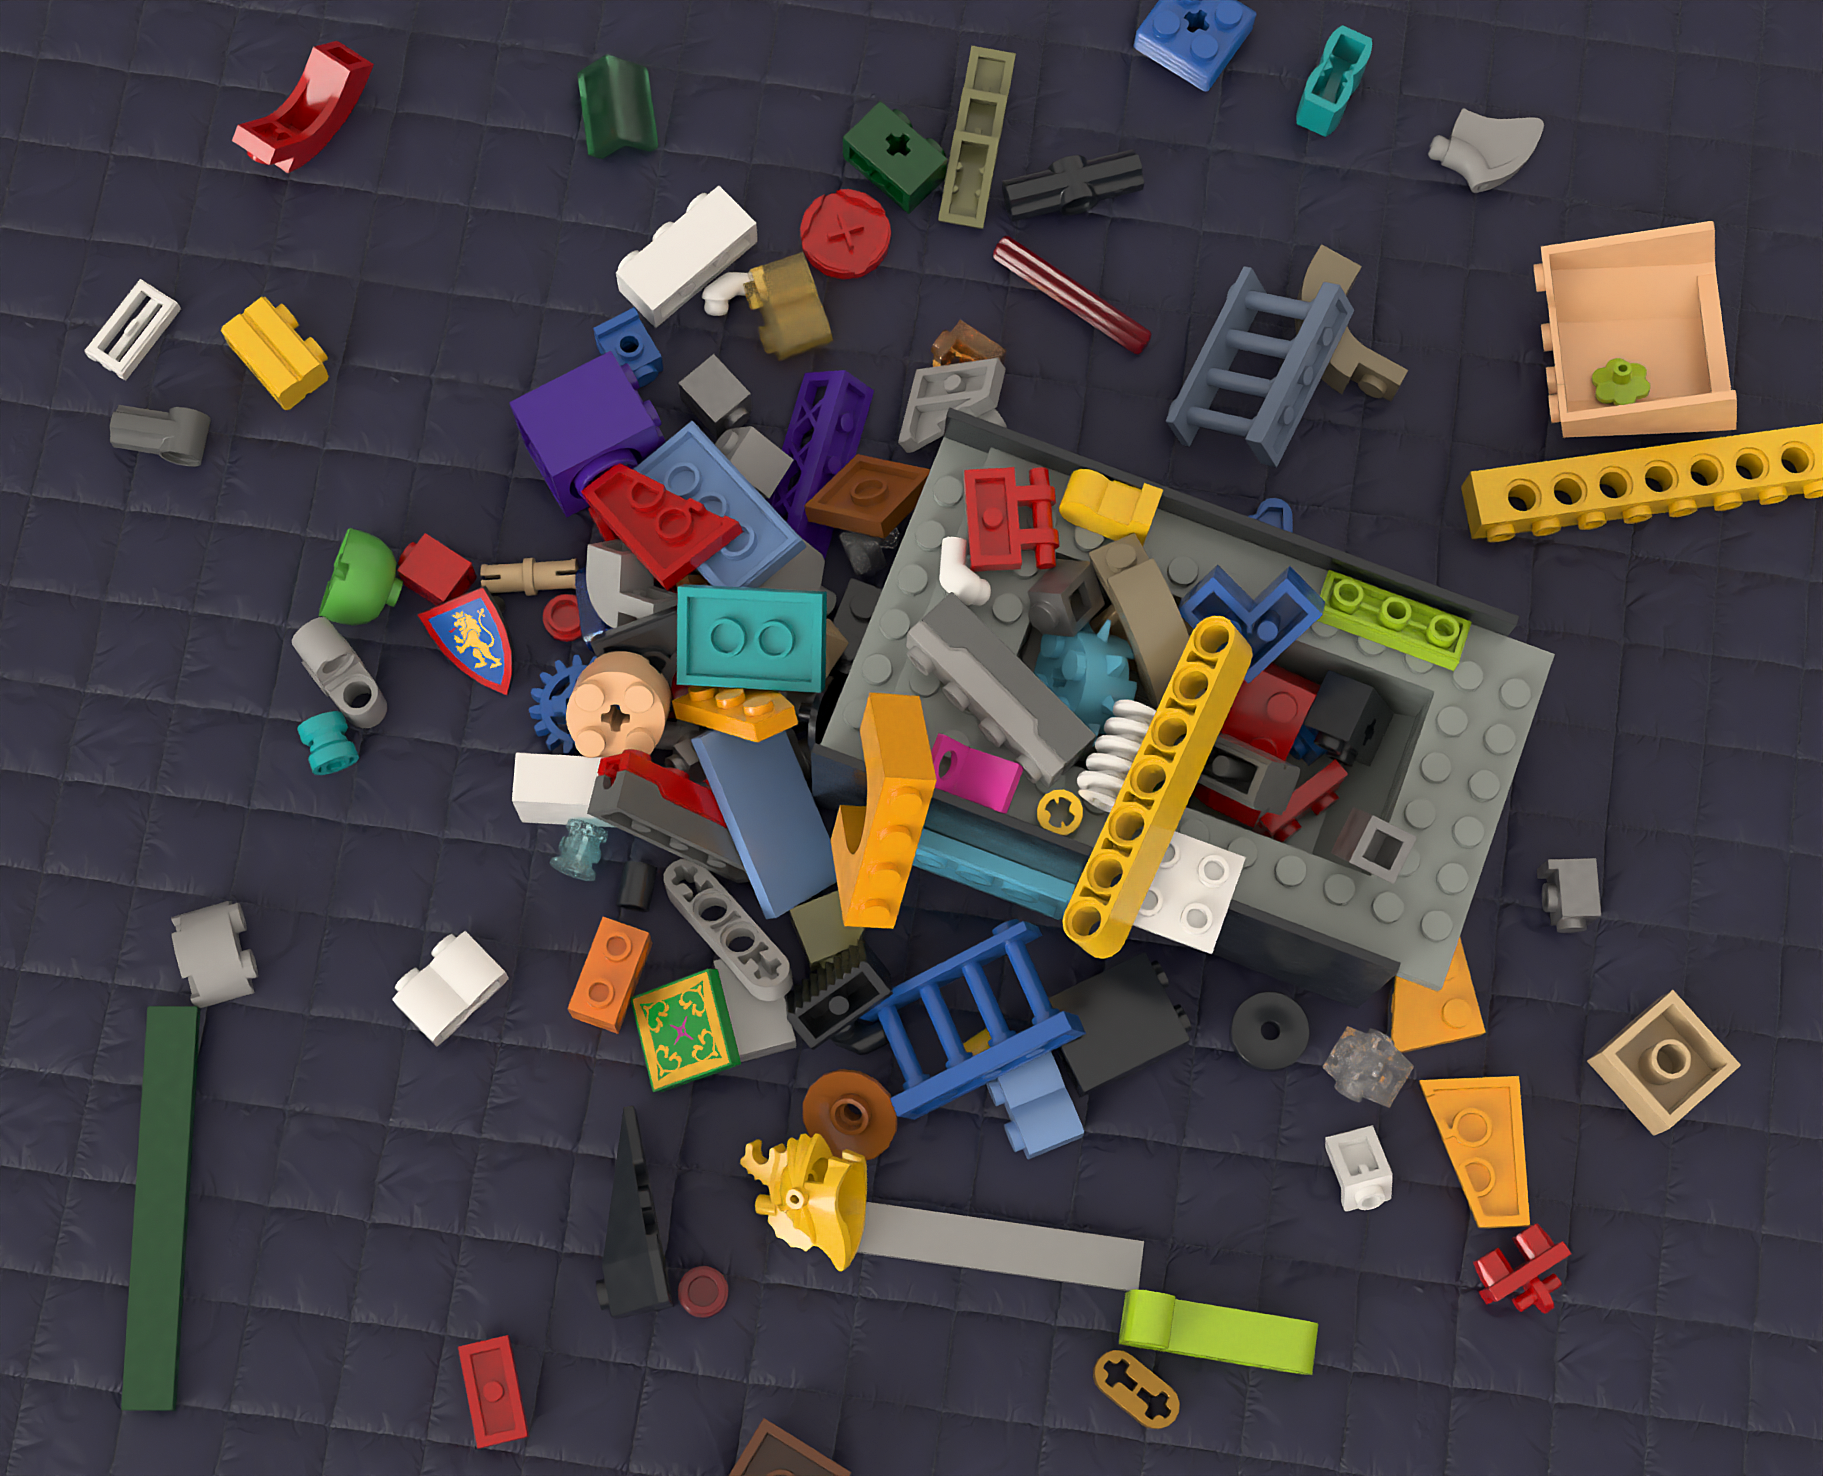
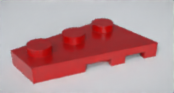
M621 463L610 468L581 491L586 502L667 591L743 533L738 521L726 515L722 518L706 510L704 504L690 497L686 500L666 490L663 484Z

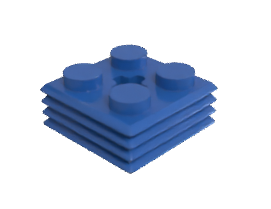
M1159 0L1136 31L1133 46L1136 50L1206 92L1209 91L1252 31L1257 14L1238 0ZM1194 26L1200 29L1192 33L1188 30V27Z

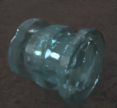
M570 819L566 825L569 834L567 838L562 837L558 847L561 855L552 857L550 865L557 871L570 877L593 881L597 873L592 869L593 862L598 863L602 851L599 849V846L606 843L608 838L607 831L592 823Z

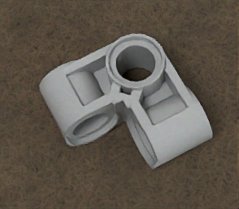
M318 617L302 626L293 636L292 645L303 661L301 663L327 697L330 696L347 720L354 726L363 729L378 725L386 715L387 702L376 682L367 672L365 665L349 643L338 633L326 617ZM365 693L372 695L370 701L361 708L351 707L353 700L358 695Z

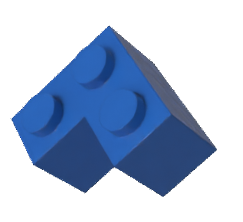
M1217 565L1181 599L1178 609L1181 617L1193 629H1195L1199 622L1211 616H1223L1231 621L1252 648L1251 664L1244 677V680L1249 684L1323 615L1325 601L1291 566L1253 600ZM1228 642L1219 646L1216 652H1220L1222 649H1224Z

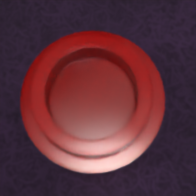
M571 594L556 596L548 602L544 609V626L547 632L557 640L574 641L582 637L590 626L591 615L589 608L578 596Z

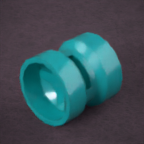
M333 711L319 714L302 722L297 728L302 743L310 747L311 754L308 761L314 775L338 772L353 765L359 759L354 743L348 741L344 735L348 725L342 712Z

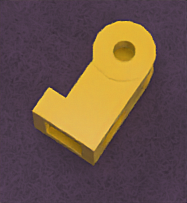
M1078 469L1073 471L1059 505V512L1069 523L1114 541L1135 533L1143 547L1163 489L1144 483L1141 490L1115 480L1110 481L1096 471Z

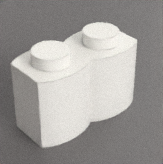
M466 931L458 937H455L453 934L445 937L433 949L431 955L434 959L427 967L421 971L413 968L395 986L398 993L392 999L394 1003L436 1047L453 1034L475 1010L482 1006L509 979L506 972Z

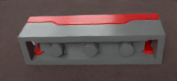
M626 749L623 750L622 754L601 758L587 814L738 884L750 882L710 786H701L689 780L690 775L682 770L664 768L651 762L652 757L639 750Z

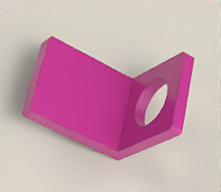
M938 733L931 750L937 779L935 788L1006 814L1024 769L1022 765L972 749L944 734ZM950 751L951 764L949 770L940 778V761L944 754Z

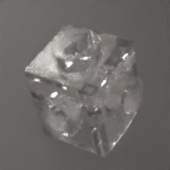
M1347 1026L1339 1041L1333 1047L1323 1068L1337 1081L1334 1087L1345 1097L1358 1103L1364 1097L1390 1108L1414 1066L1394 1046V1041L1380 1031L1370 1028L1367 1033Z

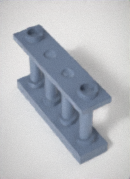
M1244 266L1236 283L1230 287L1227 300L1178 397L1170 405L1166 423L1180 443L1190 447L1199 427L1246 438V442L1261 464L1277 467L1354 312L1341 286L1323 282L1316 298L1311 302L1267 294L1253 269ZM1258 311L1304 320L1297 336L1291 341L1248 332ZM1239 349L1285 359L1277 376L1272 380L1228 371ZM1219 388L1265 398L1257 416L1253 419L1208 410Z

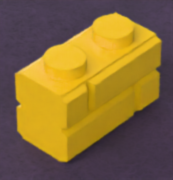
M260 297L247 307L243 314H238L223 325L221 332L227 344L284 410H290L303 400L306 394L312 393L328 380L329 375L323 364L328 357L312 337L303 341L294 329L299 324L282 303L275 308L266 297Z

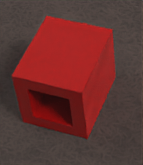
M426 533L418 543H410L398 561L400 567L397 572L401 580H403V584L435 606L466 594L477 579L471 562Z

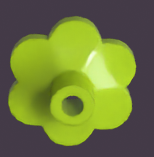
M1621 358L1610 360L1606 367L1595 370L1592 375V383L1597 387L1595 392L1597 400L1604 404L1614 403L1616 406L1633 404L1636 403V399L1647 397L1650 393V383L1646 380V368L1639 363H1629Z

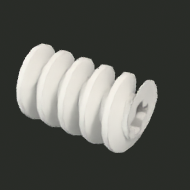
M1119 700L1115 702L1113 706L1115 717L1109 718L1104 724V731L1107 735L1097 738L1095 749L1098 753L1088 756L1086 766L1089 771L1080 773L1077 778V784L1081 789L1078 793L1082 798L1095 807L1110 813L1156 710L1132 700Z

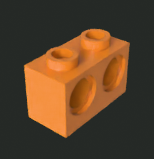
M602 917L568 1006V1011L572 1018L619 1034L631 1002L630 998L633 997L653 944L649 932Z

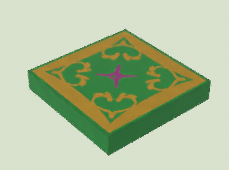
M706 969L630 998L653 1092H664L741 1065L718 969Z

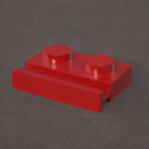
M1336 759L1292 793L1287 808L1282 815L1265 813L1259 818L1252 832L1285 843L1302 828L1298 820L1311 810L1316 816H1319L1339 800L1340 797L1335 792L1348 773Z

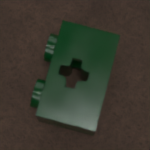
M881 101L843 136V158L908 215L946 179L947 158L942 147L931 138L924 139L913 129L910 120L898 109H889Z

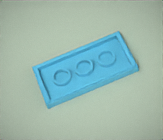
M924 828L922 829L912 866L1057 920L1063 919L1064 912L1076 886L1075 884Z

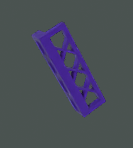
M846 370L809 372L804 374L782 447V451L794 461L771 497L767 498V502L781 517L788 512L787 524L802 539L820 552L824 560L834 528L809 522L804 505L855 457L874 394L873 389ZM827 386L824 398L813 406L817 388ZM813 427L812 439L801 449L800 445L803 436ZM801 470L799 482L788 491L790 478Z

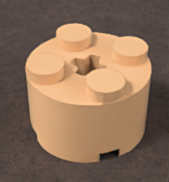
M615 651L596 658L594 662L582 671L576 681L566 710L568 730L575 741L577 750L582 755L589 758L609 757L622 754L623 750L626 749L639 750L649 755L652 753L660 741L671 707V691L662 673L660 675L649 664V660L636 653ZM613 704L620 705V710Z

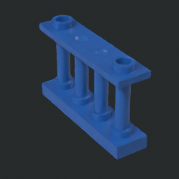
M1013 919L998 925L992 930L993 937L894 988L892 987L894 994L859 1018L871 1022L880 1020L906 1081L902 1085L904 1092L890 1098L897 1117L915 1120L1086 1034L1078 1015L1066 1011L1060 1012L1058 1008L1053 1009L1025 946V944L1042 936L1038 926L1026 921L1020 922L1019 919ZM1005 954L1010 959L1035 1016L1031 1020L1033 1026L1016 1034L1015 1030H1009L982 966ZM963 976L967 981L991 1036V1040L988 1041L990 1048L973 1056L972 1052H966L939 989ZM922 998L949 1060L945 1063L947 1070L933 1077H930V1074L923 1073L897 1012L898 1009Z

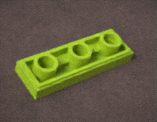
M1332 570L1328 571L1319 594L1325 601L1324 612L1317 621L1454 671L1456 669L1467 639L1471 621Z

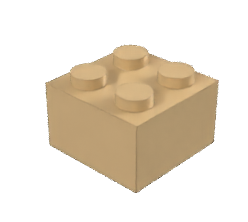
M1674 990L1656 999L1587 1060L1653 1136L1674 1126L1741 1066Z

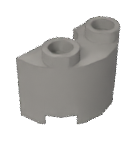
M226 901L171 917L177 931L171 933L176 959L182 978L188 977L192 993L191 1001L194 1006L204 1008L255 993L251 979L258 977V969L251 949L242 951L239 933L246 931L247 926L239 903L232 904V901Z

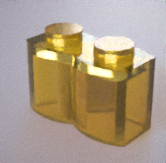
M803 252L749 270L748 277L750 281L743 283V287L750 308L752 310L759 308L765 326L758 329L767 354L775 352L779 362L831 344L833 337Z

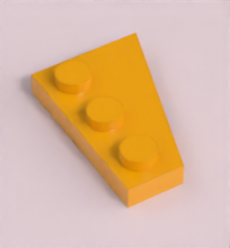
M692 685L688 689V694L672 700L676 719L754 742L765 740L798 724L794 705L777 690Z
M1460 937L1441 990L1435 991L1395 976L1391 1013H1393L1391 1038L1389 1039L1388 1056L1477 1037L1486 1033Z
M1519 1076L1419 1080L1478 1228L1529 1227L1530 1217Z

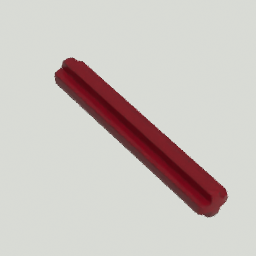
M1004 236L996 245L993 253L996 261L1134 354H1140L1149 344L1152 334L1148 329L1010 236Z

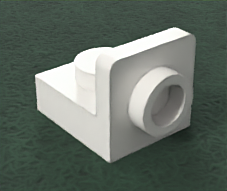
M1373 1125L1325 1138V1148L1341 1187V1203L1344 1211L1358 1208L1361 1210L1374 1209L1391 1199L1393 1174Z

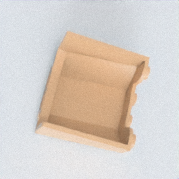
M1713 221L1541 246L1543 263L1533 265L1536 291H1546L1550 323L1541 324L1544 352L1553 351L1555 366L1546 367L1551 422H1561L1563 438L1736 430L1737 396L1736 390H1731L1715 268V227ZM1615 358L1624 359L1629 363H1639L1647 370L1646 380L1650 383V393L1645 398L1636 399V403L1619 406H1616L1614 403L1604 404L1598 401L1595 396L1597 387L1592 383V375L1595 370L1606 367L1607 363Z

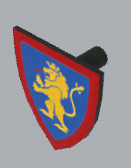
M485 585L418 614L429 635L444 655L462 672L488 688L505 695L510 693L514 676V649L508 626L502 616L506 609L502 598L492 596Z

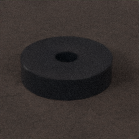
M1276 992L1258 993L1246 999L1233 1014L1229 1026L1230 1043L1237 1057L1252 1069L1262 1072L1280 1071L1292 1065L1305 1051L1309 1040L1308 1020L1302 1008L1290 997ZM1262 1025H1273L1277 1030V1038L1275 1040L1265 1039L1261 1034Z

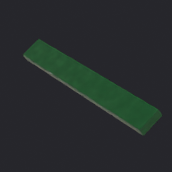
M148 1006L121 1405V1410L176 1411L201 1013V1009L197 1006Z

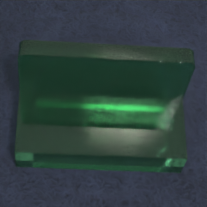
M606 54L577 73L589 156L603 159L625 145L649 152L658 148L648 70L645 66Z

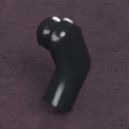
M854 1021L830 1038L836 1046L858 1055L869 1054L889 1044L880 1021L870 1026Z

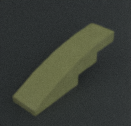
M971 45L938 218L939 222L983 229L1016 53Z

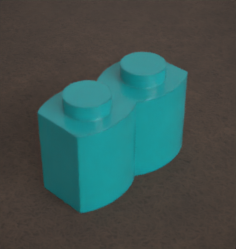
M1343 25L1331 34L1325 45L1319 66L1314 69L1307 80L1297 110L1296 122L1298 125L1324 137L1331 134L1337 128L1349 98L1359 86L1372 51V38Z

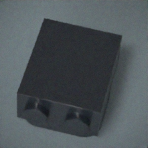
M1145 952L1049 998L1053 1009L1058 1008L1060 1012L1066 1011L1078 1015L1086 1034L1055 1049L1079 1098L1157 1063L1165 1056L1184 1048L1190 1041L1187 1032L1191 1031L1192 1027L1185 1011L1180 1004L1172 1005L1164 990L1169 987V982L1163 968L1157 960L1150 962Z

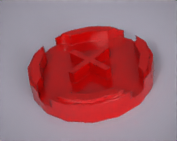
M841 189L827 196L824 194L816 198L804 212L800 226L802 250L810 264L826 276L843 280L862 277L875 270L887 256L891 242V228L886 212L878 201L864 192Z

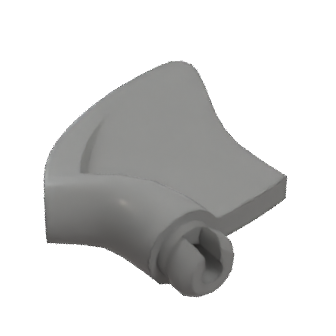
M1463 108L1454 124L1450 138L1446 139L1441 135L1435 136L1431 142L1428 155L1433 160H1440L1442 166L1461 174L1468 182L1472 192H1483L1506 182L1524 166L1537 146L1544 123L1540 118H1487Z

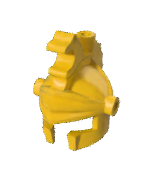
M806 1133L800 1134L798 1140L790 1138L787 1142V1149L782 1143L772 1147L769 1150V1159H766L761 1152L762 1141L760 1139L748 1143L740 1164L747 1169L748 1174H753L755 1180L759 1179L763 1185H767L770 1195H758L755 1202L756 1213L768 1215V1223L773 1227L776 1237L784 1239L790 1247H798L807 1252L813 1246H817L828 1255L837 1270L843 1271L849 1267L858 1251L865 1226L867 1200V1163L865 1156L845 1149L842 1151V1159L832 1155L825 1139L817 1133L813 1137H809Z

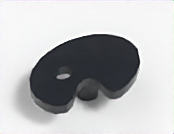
M827 677L825 680V690L821 693H816L813 704L802 702L799 707L798 721L808 723V745L810 751H812L815 743L821 744L839 699L840 677Z

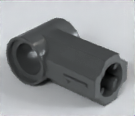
M118 405L117 410L113 411L110 422V443L114 448L159 454L160 457L169 462L195 467L202 463L211 418L200 411L184 407H173L169 409L168 413Z

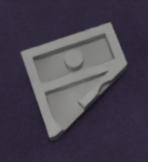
M992 358L916 369L898 443L906 453L914 452L944 436L946 415L949 407L975 417H979L996 408L1006 370L1000 360Z

